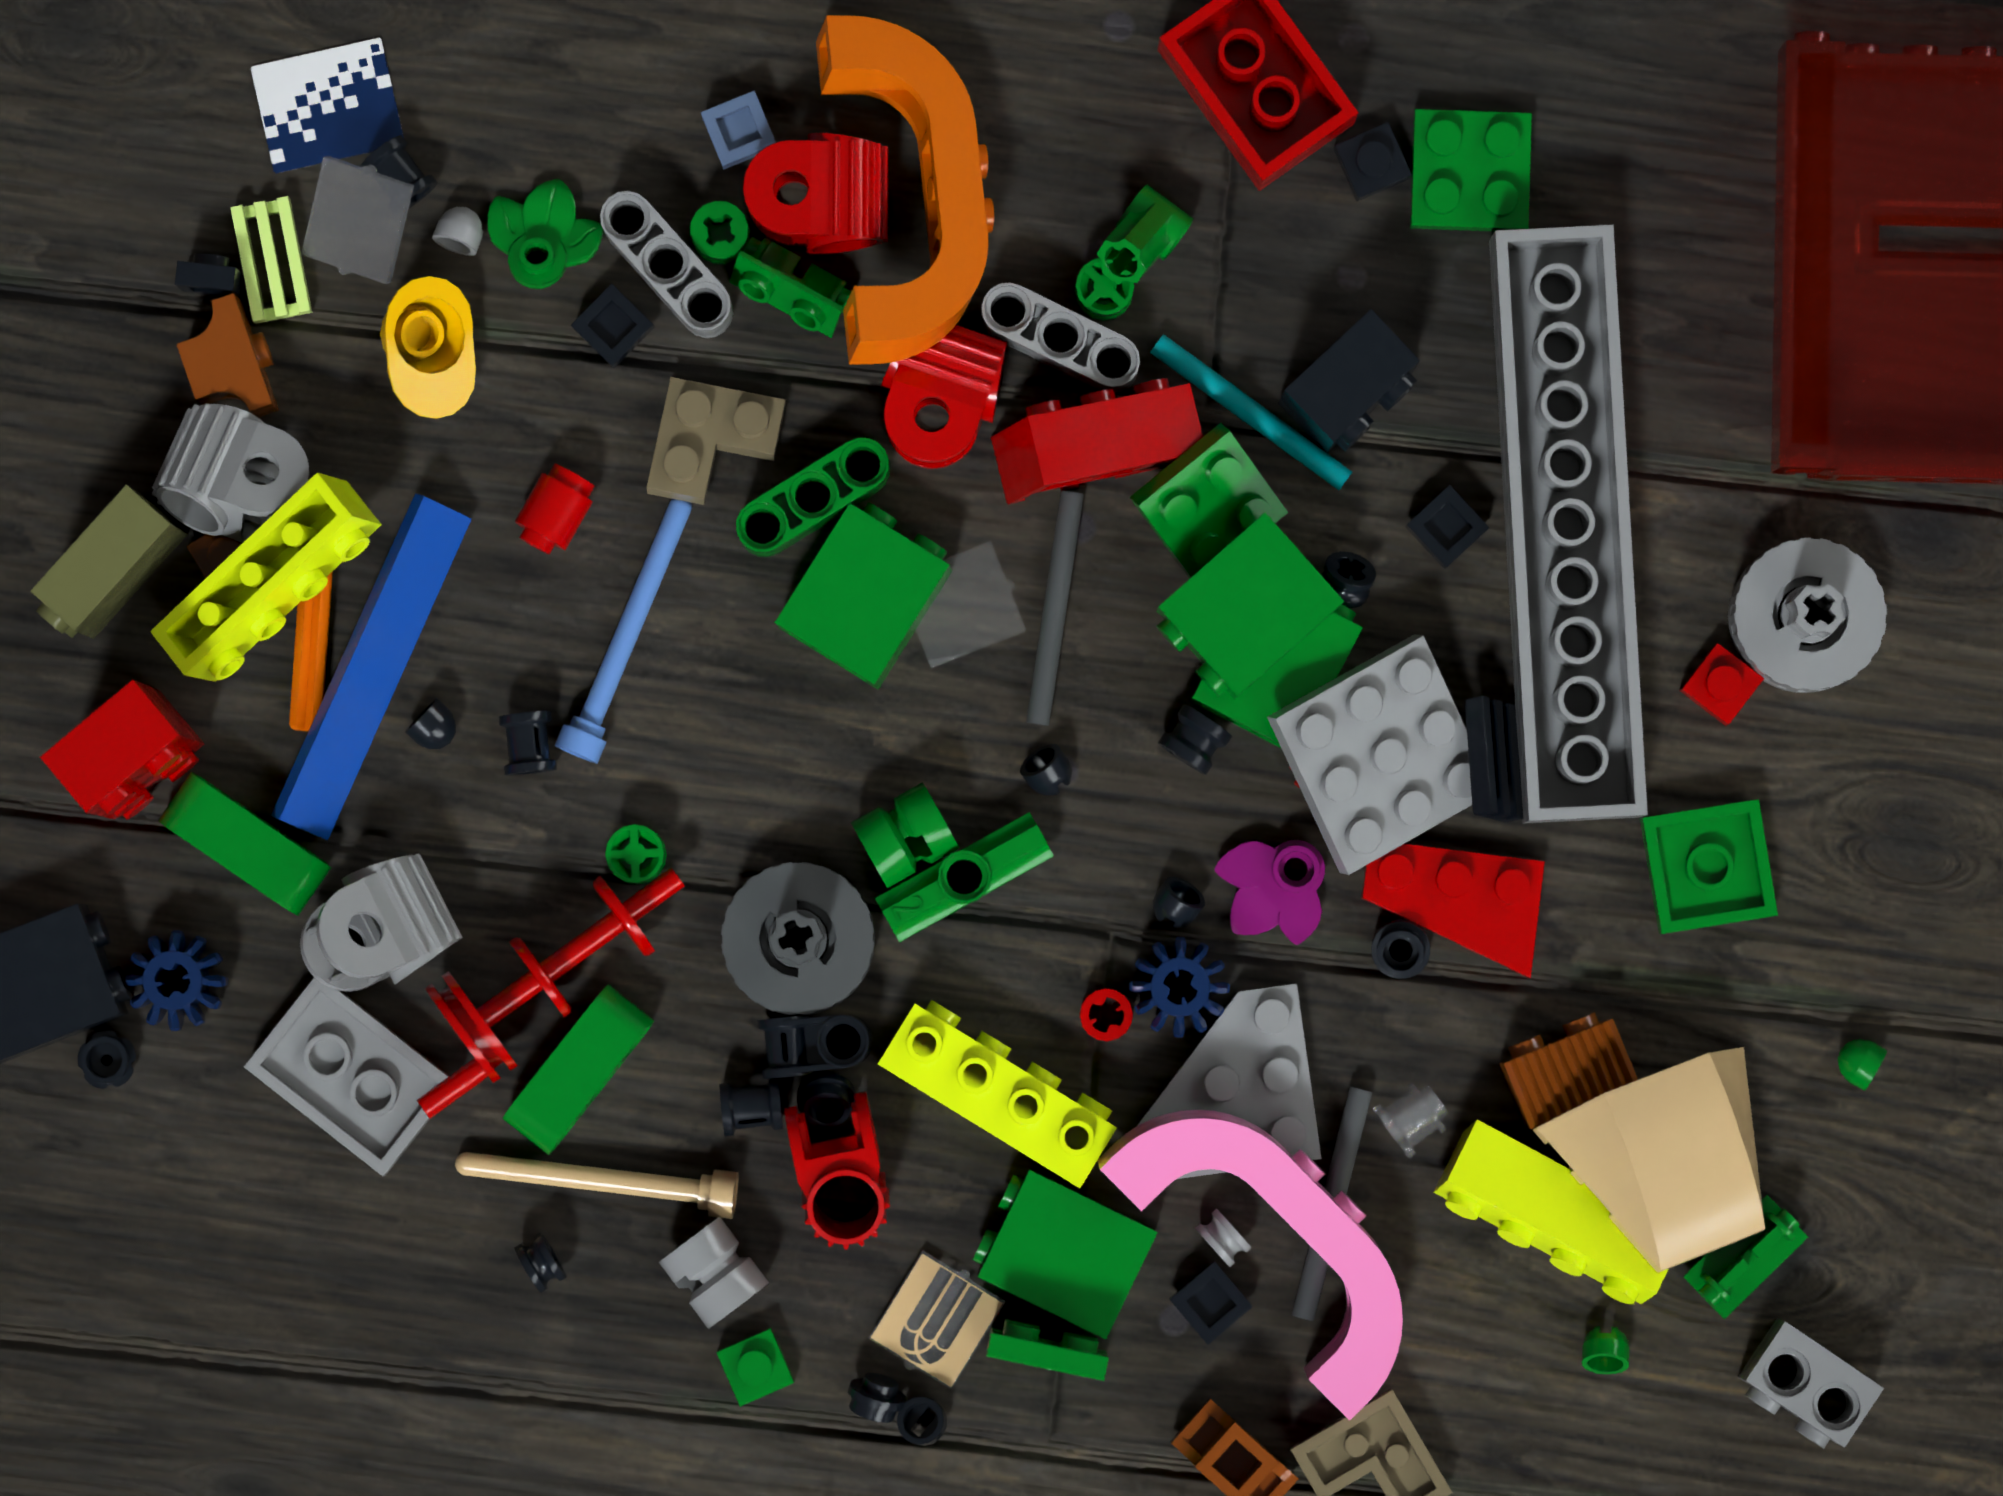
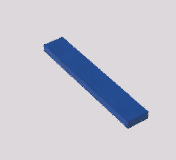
M415 493L271 816L325 840L329 839L472 520L471 518Z

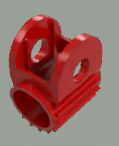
M808 134V140L780 141L767 146L749 164L743 183L745 202L756 227L772 241L786 246H807V253L849 252L888 242V146H882L881 143L847 135ZM789 183L803 184L808 188V192L801 202L787 205L777 199L779 191Z
M955 325L941 341L916 356L890 363L881 386L890 389L885 404L884 419L889 440L893 448L903 459L921 468L939 469L955 464L971 450L977 439L982 421L993 423L1007 342ZM928 405L942 407L949 415L947 424L936 432H928L921 429L916 424L915 419L922 408Z
M866 1091L855 1093V1102L851 1103L855 1135L811 1143L805 1113H798L797 1106L784 1108L798 1184L802 1189V1208L805 1209V1224L812 1225L815 1238L823 1237L828 1241L829 1247L834 1243L842 1244L845 1250L849 1248L850 1244L859 1243L863 1247L864 1240L871 1235L877 1237L880 1224L887 1223L886 1209L890 1207L889 1188L886 1187V1173L880 1172L879 1146ZM854 1176L868 1183L876 1193L877 1199L872 1209L865 1216L854 1221L842 1222L828 1217L820 1210L814 1198L819 1188L832 1178Z

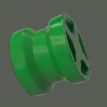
M713 201L703 205L695 213L691 221L690 235L697 253L704 260L714 265H727L736 262L739 252L741 250L744 251L750 240V230L745 215L737 206L727 201Z
M1095 258L1085 264L1078 274L1075 287L1077 304L1083 313L1092 319L1101 321L1116 319L1125 313L1131 304L1134 282L1114 283L1102 273L1100 258Z
M632 824L624 826L613 833L607 843L605 856L608 867L616 877L627 883L643 884L652 881L660 875L666 863L667 852L663 840L656 832L646 826Z

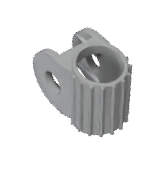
M205 403L200 406L194 404L193 408H188L152 486L154 489L152 495L157 497V504L162 505L174 518L193 530L212 536L223 535L243 543L308 481L309 463L304 449L294 437L283 430L265 424L252 413L223 404Z
M416 854L379 862L343 877L341 881L344 887L334 893L307 918L301 932L300 949L307 969L320 983L338 991L351 992L367 988L388 977H391L395 985L463 937L421 855ZM349 928L360 934L364 947L352 940Z

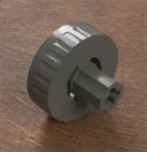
M782 863L779 866H771L764 869L760 874L754 875L734 895L733 901L726 910L724 924H722V954L725 957V965L728 972L735 980V984L752 1001L766 1009L782 1014L811 1015L826 1011L842 1003L863 982L871 966L875 950L874 923L862 895L843 876L829 868L812 863ZM819 917L822 919V921H823L824 924L826 925V927H827V932H828V936H829L827 951L825 952V954H824L823 957L821 958V961H820L819 959H820V957L822 956V954L824 953V951H825V949H826L827 933H826L825 926L823 925V923L821 922V920L819 919ZM797 927L801 929L810 927L812 929L813 937L805 941L806 947L797 951L792 947L785 949L782 947L781 939L788 935V931Z

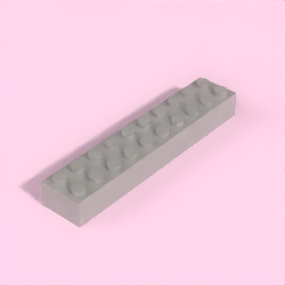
M1614 225L1497 230L1489 240L1515 709L1524 817L1522 824L1639 818L1648 815Z

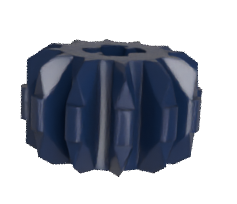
M173 930L169 937V951L159 936H151L148 938V945L154 958L151 959L146 954L140 952L132 954L131 960L134 964L145 970L143 975H127L125 977V984L129 986H143L145 992L134 996L130 1000V1004L134 1009H139L151 1002L153 1003L146 1022L150 1025H157L161 1022L168 1011L170 1030L181 1031L184 1024V1011L195 1026H200L205 1023V1016L198 1005L199 1003L212 1009H219L221 1007L222 1001L208 993L210 986H227L228 978L222 975L210 976L208 970L218 966L223 961L220 953L209 954L203 959L199 958L207 942L202 936H196L185 951L183 931ZM184 967L188 974L182 978L190 979L189 987L186 992L174 991L170 995L165 987L170 986L171 983L163 981L164 975L167 970L179 971Z
M1184 937L1175 938V958L1169 959L1165 947L1160 942L1153 944V954L1161 963L1157 968L1145 959H1137L1135 967L1151 975L1150 982L1131 981L1129 983V990L1132 992H1150L1151 998L1138 1003L1134 1010L1138 1015L1146 1013L1154 1006L1160 1010L1151 1022L1150 1028L1158 1032L1164 1026L1168 1015L1174 1016L1173 1036L1181 1038L1185 1032L1184 1016H1190L1194 1028L1201 1033L1207 1030L1206 1021L1199 1013L1202 1007L1213 1015L1221 1016L1223 1014L1224 1008L1220 1004L1209 1000L1208 996L1210 992L1218 994L1229 993L1230 985L1225 982L1210 984L1208 976L1223 970L1225 964L1222 960L1214 961L1205 968L1199 964L1209 949L1205 943H1200L1195 948L1191 959L1185 958L1186 940ZM1179 970H1182L1192 976L1189 980V986L1195 990V994L1189 1002H1186L1185 998L1181 997L1180 1005H1177L1167 999L1170 989L1163 982L1170 972L1173 973L1174 977H1178Z

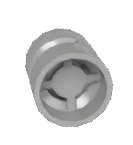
M721 1217L715 1219L659 1262L677 1288H689L692 1291L689 1304L708 1329L769 1284V1281L751 1257H739L736 1251L739 1241Z

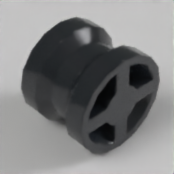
M1183 704L1177 713L1178 724L1173 731L1164 733L1158 744L1173 756L1206 776L1213 766L1211 757L1217 748L1227 746L1232 735L1202 713Z

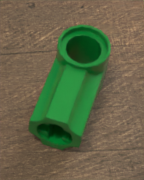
M1146 184L1131 202L1115 229L1104 240V243L1096 253L1102 263V273L1116 284L1127 281L1138 283L1158 258L1164 261L1192 224L1194 218Z

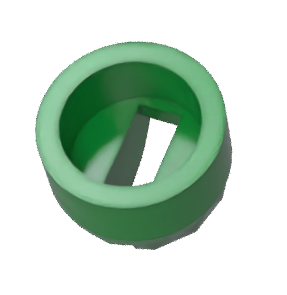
M1856 1039L1848 1042L1842 1047L1838 1056L1839 1070L1844 1079L1865 1091L1881 1066L1887 1049L1869 1040Z
M1600 1326L1594 1327L1587 1333L1582 1345V1366L1586 1370L1597 1374H1617L1627 1370L1630 1353L1628 1339L1615 1326H1612L1611 1333H1601Z

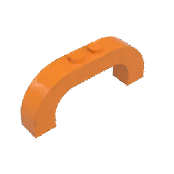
M826 15L816 40L821 95H865L880 99L893 106L906 118L915 133L918 143L930 252L929 270L917 279L900 285L854 286L843 309L849 365L884 364L901 361L931 348L954 328L965 312L982 278L988 255V233H991L994 227L993 201L991 198H984L982 179H986L988 173V151L985 144H978L974 109L963 81L954 67L934 46L908 29L881 19L865 16Z

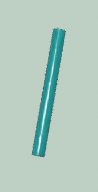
M1165 334L1161 336L1150 353L1338 491L1352 474L1350 469Z

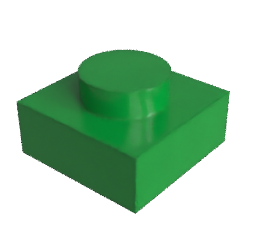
M772 1328L716 1352L740 1407L795 1382Z

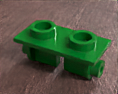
M752 236L744 251L741 250L739 252L729 282L739 287L741 292L749 299L759 303H768L790 315L792 320L800 327L809 331H818L832 338L841 313H843V309L852 292L846 288L848 282L813 263L803 278L800 279L793 275L802 257L767 237L760 241Z
M1767 1194L1762 1198L1765 1230L1705 1254L1683 1276L1723 1319L1729 1316L1808 1238L1799 1228L1800 1224L1784 1208L1781 1209Z

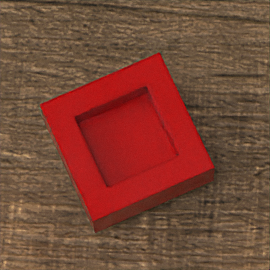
M1716 643L1679 691L1723 725L1728 726L1764 678L1719 643Z

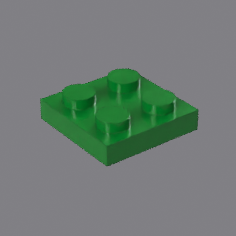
M1415 109L1413 112L1410 229L1467 231L1529 229L1532 113Z
M1222 423L1218 424L1129 497L1189 579L1265 512L1274 523L1288 513L1233 434Z
M1759 799L1640 818L1659 935L1778 916Z
M1005 1319L1003 1329L995 1327L990 1329L986 1357L1101 1381L1105 1380L1109 1356L1106 1350L1098 1349L1099 1341H1097L1098 1338L1063 1331L1061 1341L1039 1337L1040 1326L1011 1319Z

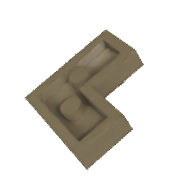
M671 377L648 478L647 494L705 505L716 450L774 461L786 400Z
M1392 1389L1370 1400L1350 1421L1343 1416L1289 1448L1317 1496H1330L1372 1472L1385 1496H1448L1453 1493Z

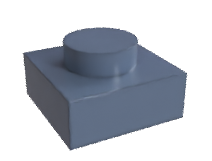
M755 90L700 112L723 170L754 158L761 150L776 143Z

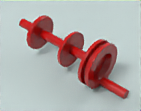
M672 868L668 869L623 903L620 902L601 876L597 877L593 882V886L610 912L540 963L521 938L516 937L509 941L529 971L479 1008L474 1006L449 971L442 975L448 986L441 992H438L432 983L425 988L438 1009L474 1057L417 1099V1102L430 1119L487 1077L493 1083L501 1079L495 1070L501 1063L504 1062L510 1071L518 1066L491 1029L492 1026L542 990L545 991L565 1018L571 1013V1007L553 982L623 931L627 933L643 955L649 956L655 952L653 946L636 922L685 887Z

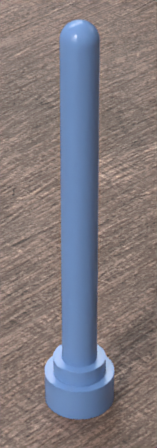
M676 499L670 500L579 717L573 716L570 725L563 724L554 745L558 749L598 764L607 743L602 740L606 729L601 724L691 513V502Z

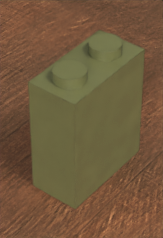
M126 484L32 588L30 592L43 602L36 609L37 613L62 634L65 632L73 638L77 633H81L94 639L188 534L144 495Z

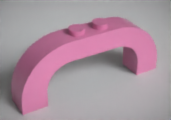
M1185 1110L1158 1116L1138 1125L1122 1136L1097 1160L1099 1169L1141 1211L1174 1180L1193 1171L1205 1169L1221 1170L1234 1174L1246 1181L1336 1271L1345 1287L1346 1311L1343 1322L1334 1338L1304 1367L1308 1379L1349 1421L1375 1396L1386 1381L1400 1346L1403 1317L1399 1289L1395 1276L1382 1251L1369 1233L1359 1224L1366 1217L1365 1213L1343 1191L1333 1197L1318 1182L1325 1173L1303 1150L1299 1149L1292 1156L1270 1134L1242 1118L1217 1111Z

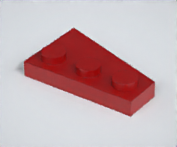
M1403 844L1365 866L1361 899L1405 920L1412 921L1420 927L1499 963L1526 978H1531L1545 861Z

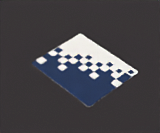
M374 38L251 67L274 173L373 152L394 137L400 135L403 137L381 38Z

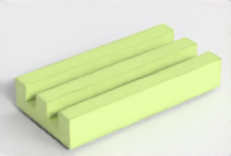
M288 196L276 198L277 200L270 202L265 200L254 202V205L244 207L242 205L230 207L252 321L255 324L313 313L291 200ZM269 215H280L297 303L286 305ZM254 218L257 219L273 301V307L264 309L247 220Z

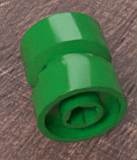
M923 782L895 797L892 810L886 811L877 807L850 822L887 889L915 874L918 861L924 860L932 864L959 849L956 840Z

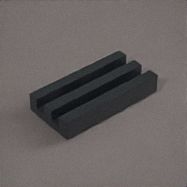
M1486 696L1466 699L1465 713L1473 813L1477 816L1505 823L1522 820L1524 817L1515 705L1510 703L1502 704V701L1496 699L1489 701V697Z

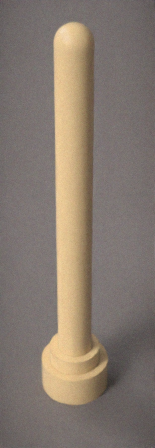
M472 1152L461 1153L455 1161L456 1170L465 1176L698 1203V1209L708 1210L710 1217L733 1219L737 1202L739 1173L715 1169L713 1175L702 1174L701 1179H691Z

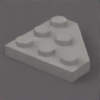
M1297 984L1237 992L1224 1009L1223 1014L1219 1016L1204 1038L1195 1047L1138 1125L1152 1118L1178 1111H1217L1242 1118L1260 1127L1277 1140L1292 1156L1301 1149L1312 1160L1322 1159ZM1213 1169L1198 1170L1187 1173L1177 1179L1225 1173L1226 1171Z

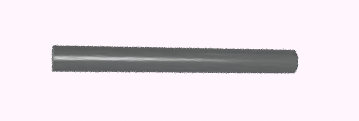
M1061 491L1026 719V723L1042 726H1049L1084 498V494Z
M1354 1087L1349 1088L1324 1186L1333 1197L1341 1191L1347 1195L1373 1092ZM1310 1245L1292 1316L1314 1321L1329 1264Z

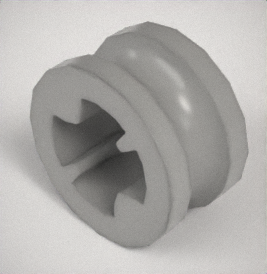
M1216 1208L1211 1213L1212 1221L1208 1225L1199 1224L1195 1229L1223 1261L1231 1267L1235 1263L1234 1255L1238 1251L1248 1252L1252 1247Z

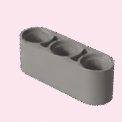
M631 191L617 192L610 196L602 206L600 220L608 240L690 332L703 338L717 337L725 332L730 326L734 314L732 302L725 287L644 197ZM632 207L644 214L643 226L634 234L623 235L613 229L614 216L624 208ZM663 251L676 252L683 258L682 269L673 278L662 279L651 271L653 259ZM705 294L714 295L722 302V310L715 320L706 323L693 319L690 315V307L695 298Z
M1010 282L1001 283L991 288L985 295L981 307L982 322L987 333L993 338L1005 341L1008 346L1100 391L1114 389L1115 393H1120L1128 389L1136 380L1140 366L1139 351L1135 344L1125 336L1018 284ZM1001 299H1014L1022 305L1025 315L1020 323L1015 326L1005 327L994 321L991 316V310L995 303ZM1064 324L1074 330L1077 335V343L1073 349L1067 352H1054L1045 344L1044 333L1053 325ZM1107 350L1121 351L1129 360L1130 369L1120 378L1111 379L1105 377L1100 373L1096 364L1100 354Z

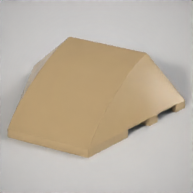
M1744 1047L1709 1052L1613 1089L1533 1130L1545 1145L1549 1142L1572 1168L1573 1171L1570 1174L1580 1185L1585 1183L1607 1208L1612 1222L1657 1273L1765 1230Z

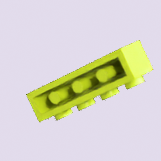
M317 472L150 632L183 675L213 682L226 679L240 669L245 661L243 656L257 642L269 639L283 628L286 623L285 616L301 601H307L315 597L325 588L328 583L327 576L342 562L350 561L360 555L370 543L369 536L382 524L348 481Z
M933 1000L930 1001L926 1009L914 1004L878 1065L1068 1182L1081 1188L1117 1129L1116 1126L1107 1122L1112 1110L1083 1092L1077 1102L1056 1090L1062 1079L1034 1062H1031L1027 1071H1024L1006 1060L1012 1049L987 1033L981 1031L976 1040L956 1029L961 1017Z
M1478 1119L1462 1133L1433 1192L1446 1199L1445 1205L1448 1209L1466 1219L1477 1220L1480 1217L1499 1228L1497 1231L1498 1235L1513 1245L1522 1248H1529L1532 1245L1551 1256V1264L1565 1273L1573 1276H1582L1584 1273L1603 1284V1292L1619 1302L1634 1304L1636 1301L1639 1304H1643L1657 1294L1668 1269L1659 1273L1654 1270L1612 1222L1607 1208L1585 1183L1580 1185L1570 1174L1572 1170Z

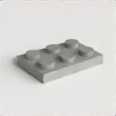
M315 977L244 1066L245 1069L382 1176L387 1175L430 1120L417 1102V1099L449 1077L447 1073L345 993L325 986Z

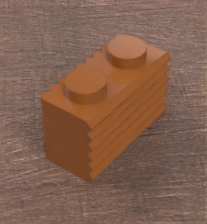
M1593 1012L1563 1024L1562 1026L1566 1034L1564 1037L1544 1044L1539 1034L1508 1047L1512 1058L1500 1062L1499 1065L1526 1129L1536 1128L1603 1093L1638 1080L1613 1018L1599 1022L1596 1013Z

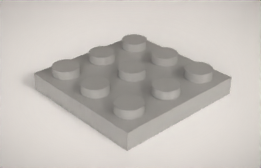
M1414 634L1267 716L1341 874L1350 875L1472 805L1467 729L1423 635Z

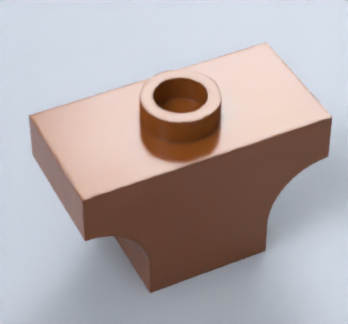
M234 293L212 300L213 314L206 330L197 337L176 344L195 400L204 405L205 403L211 404L223 399H237L243 401L249 411L258 418L279 411L265 370L266 367L274 365L263 332L252 333L242 301Z
M1211 1398L1202 1405L1170 1441L1195 1468L1226 1496H1284L1299 1479Z

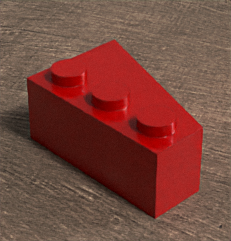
M1161 378L1135 385L1134 395L1116 398L1114 389H1107L1081 396L1080 406L1062 409L1060 400H1052L1025 408L1027 417L991 437L1007 505L1025 501L1026 497L1042 491L1060 488L1061 491L1079 488L1081 483L1110 477L1117 479L1167 467L1203 437L1190 383L1170 387L1168 378Z

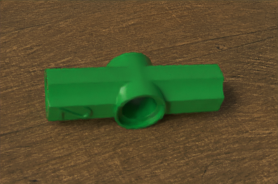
M1028 812L960 851L951 853L942 861L875 897V900L899 943L963 907L977 902L988 893L1053 858L1054 855L1032 815ZM970 861L980 869L982 881L974 892L959 894L949 886L947 881L948 871L956 862Z

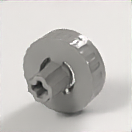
M1822 538L1790 540L1758 556L1748 565L1737 580L1728 608L1730 636L1737 654L1743 663L1762 676L1764 682L1776 688L1796 693L1824 691L1855 677L1860 670L1866 668L1874 654L1878 652L1887 625L1885 594L1872 568L1865 563L1862 557L1850 551L1848 547ZM1796 588L1795 590H1793L1791 593H1789V594L1786 596L1784 602H1783L1782 605H1781L1780 618H1781V621H1782L1783 628H1780V624H1779V620H1778L1779 605H1780L1782 599L1784 598V596H1785L1788 592H1790L1792 589ZM1803 602L1807 604L1813 603L1821 610L1820 615L1825 622L1819 620L1809 624L1804 618L1808 614L1809 609ZM1823 641V642H1821V643L1814 644V645H1811V646H1809V645H1802V644H1801V642H1802V643L1813 644V643H1816V642Z

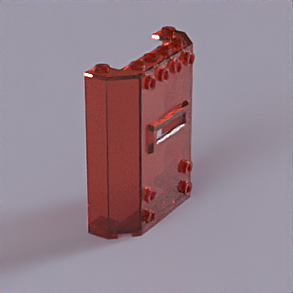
M1805 31L1795 33L1794 40H1786L1778 50L1771 473L1780 475L1807 473L1808 479L1823 481L2003 485V254L1879 251V226L2003 229V56H1997V49L1988 46L1965 47L1961 49V55H1938V47L1933 45L1903 47V54L1880 53V46L1876 44L1855 43L1846 45V42L1830 41V34L1827 32Z

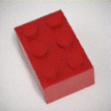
M1212 0L1159 38L1158 52L1258 191L1264 189L1354 125L1359 112L1278 0Z
M132 680L40 756V758L86 813L114 820L123 815L128 820L143 810L154 799L149 791L161 780L169 778L171 782H174L192 769L199 761L194 753L205 744L160 690Z

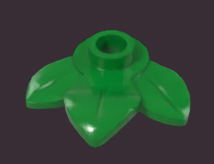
M552 179L538 185L527 196L524 205L509 198L497 196L493 199L488 211V232L491 242L508 255V266L514 279L521 285L532 289L547 288L563 276L567 267L588 262L596 254L602 241L603 228L601 223L589 219H576V206L573 194L569 187L560 179ZM533 252H543L548 256L541 264H532L526 259Z

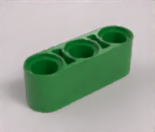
M870 438L850 440L749 502L740 511L736 519V532L741 544L753 555L771 557L842 515L849 503L856 506L876 494L886 485L890 476V463L886 450L877 441ZM860 452H869L875 455L880 462L878 474L866 482L854 480L847 473V464L850 458ZM809 483L822 484L830 492V500L827 506L816 513L806 512L797 504V495L800 489ZM759 514H770L775 516L780 522V531L777 537L766 544H758L747 535V527L750 520Z
M190 772L158 819L162 825L297 916L302 912L332 868L311 851L193 772Z
M608 984L523 1089L502 1119L543 1152L550 1155L638 1045L655 1020Z

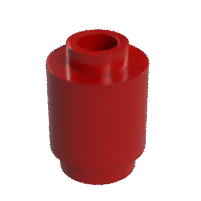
M554 463L548 475L544 473L540 475L514 521L524 528L519 538L550 555L554 546L566 551L593 503L589 497L595 486L576 473Z

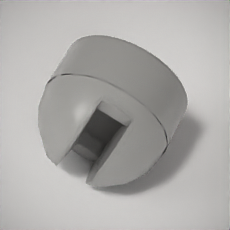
M454 207L442 215L436 225L432 239L447 250L462 255L474 256L482 240V224L478 215L467 207Z

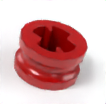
M1105 988L1094 991L1086 997L1081 1005V1025L1087 1034L1096 1040H1116L1123 1036L1132 1024L1133 1012L1131 1004L1125 995L1117 990ZM1106 998H1112L1120 1004L1115 1011L1123 1010L1122 1023L1120 1026L1110 1024L1106 1032H1100L1092 1025L1097 1019L1090 1020L1089 1018L1090 1008L1092 1004L1102 1006Z

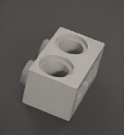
M1778 1318L1738 1375V1378L1750 1385L1745 1394L1746 1397L1773 1415L1777 1413L1780 1407L1795 1415L1800 1420L1794 1429L1823 1449L1829 1440L1845 1448L1884 1390L1882 1386L1786 1321ZM1788 1354L1796 1363V1376L1789 1385L1775 1387L1769 1379V1366L1776 1357ZM1839 1388L1846 1399L1845 1410L1834 1420H1824L1818 1411V1400L1826 1390Z

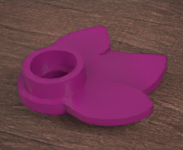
M1290 840L1273 848L1261 842L1250 841L1228 851L1216 864L1214 870L1217 875L1239 888L1234 896L1230 914L1231 930L1233 933L1238 935H1258L1279 925L1283 934L1293 944L1299 945L1317 928L1321 919L1322 908L1316 890L1323 882L1325 863L1320 852L1310 843L1301 840ZM1298 858L1305 863L1306 875L1303 879L1292 881L1286 877L1284 866L1289 859Z

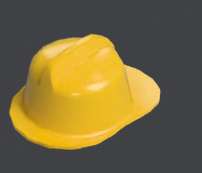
M432 276L412 279L398 289L390 301L387 313L382 320L380 336L383 349L386 352L388 375L395 395L404 407L416 415L438 419L456 413L467 403L474 389L476 365L470 305L461 290L448 280Z

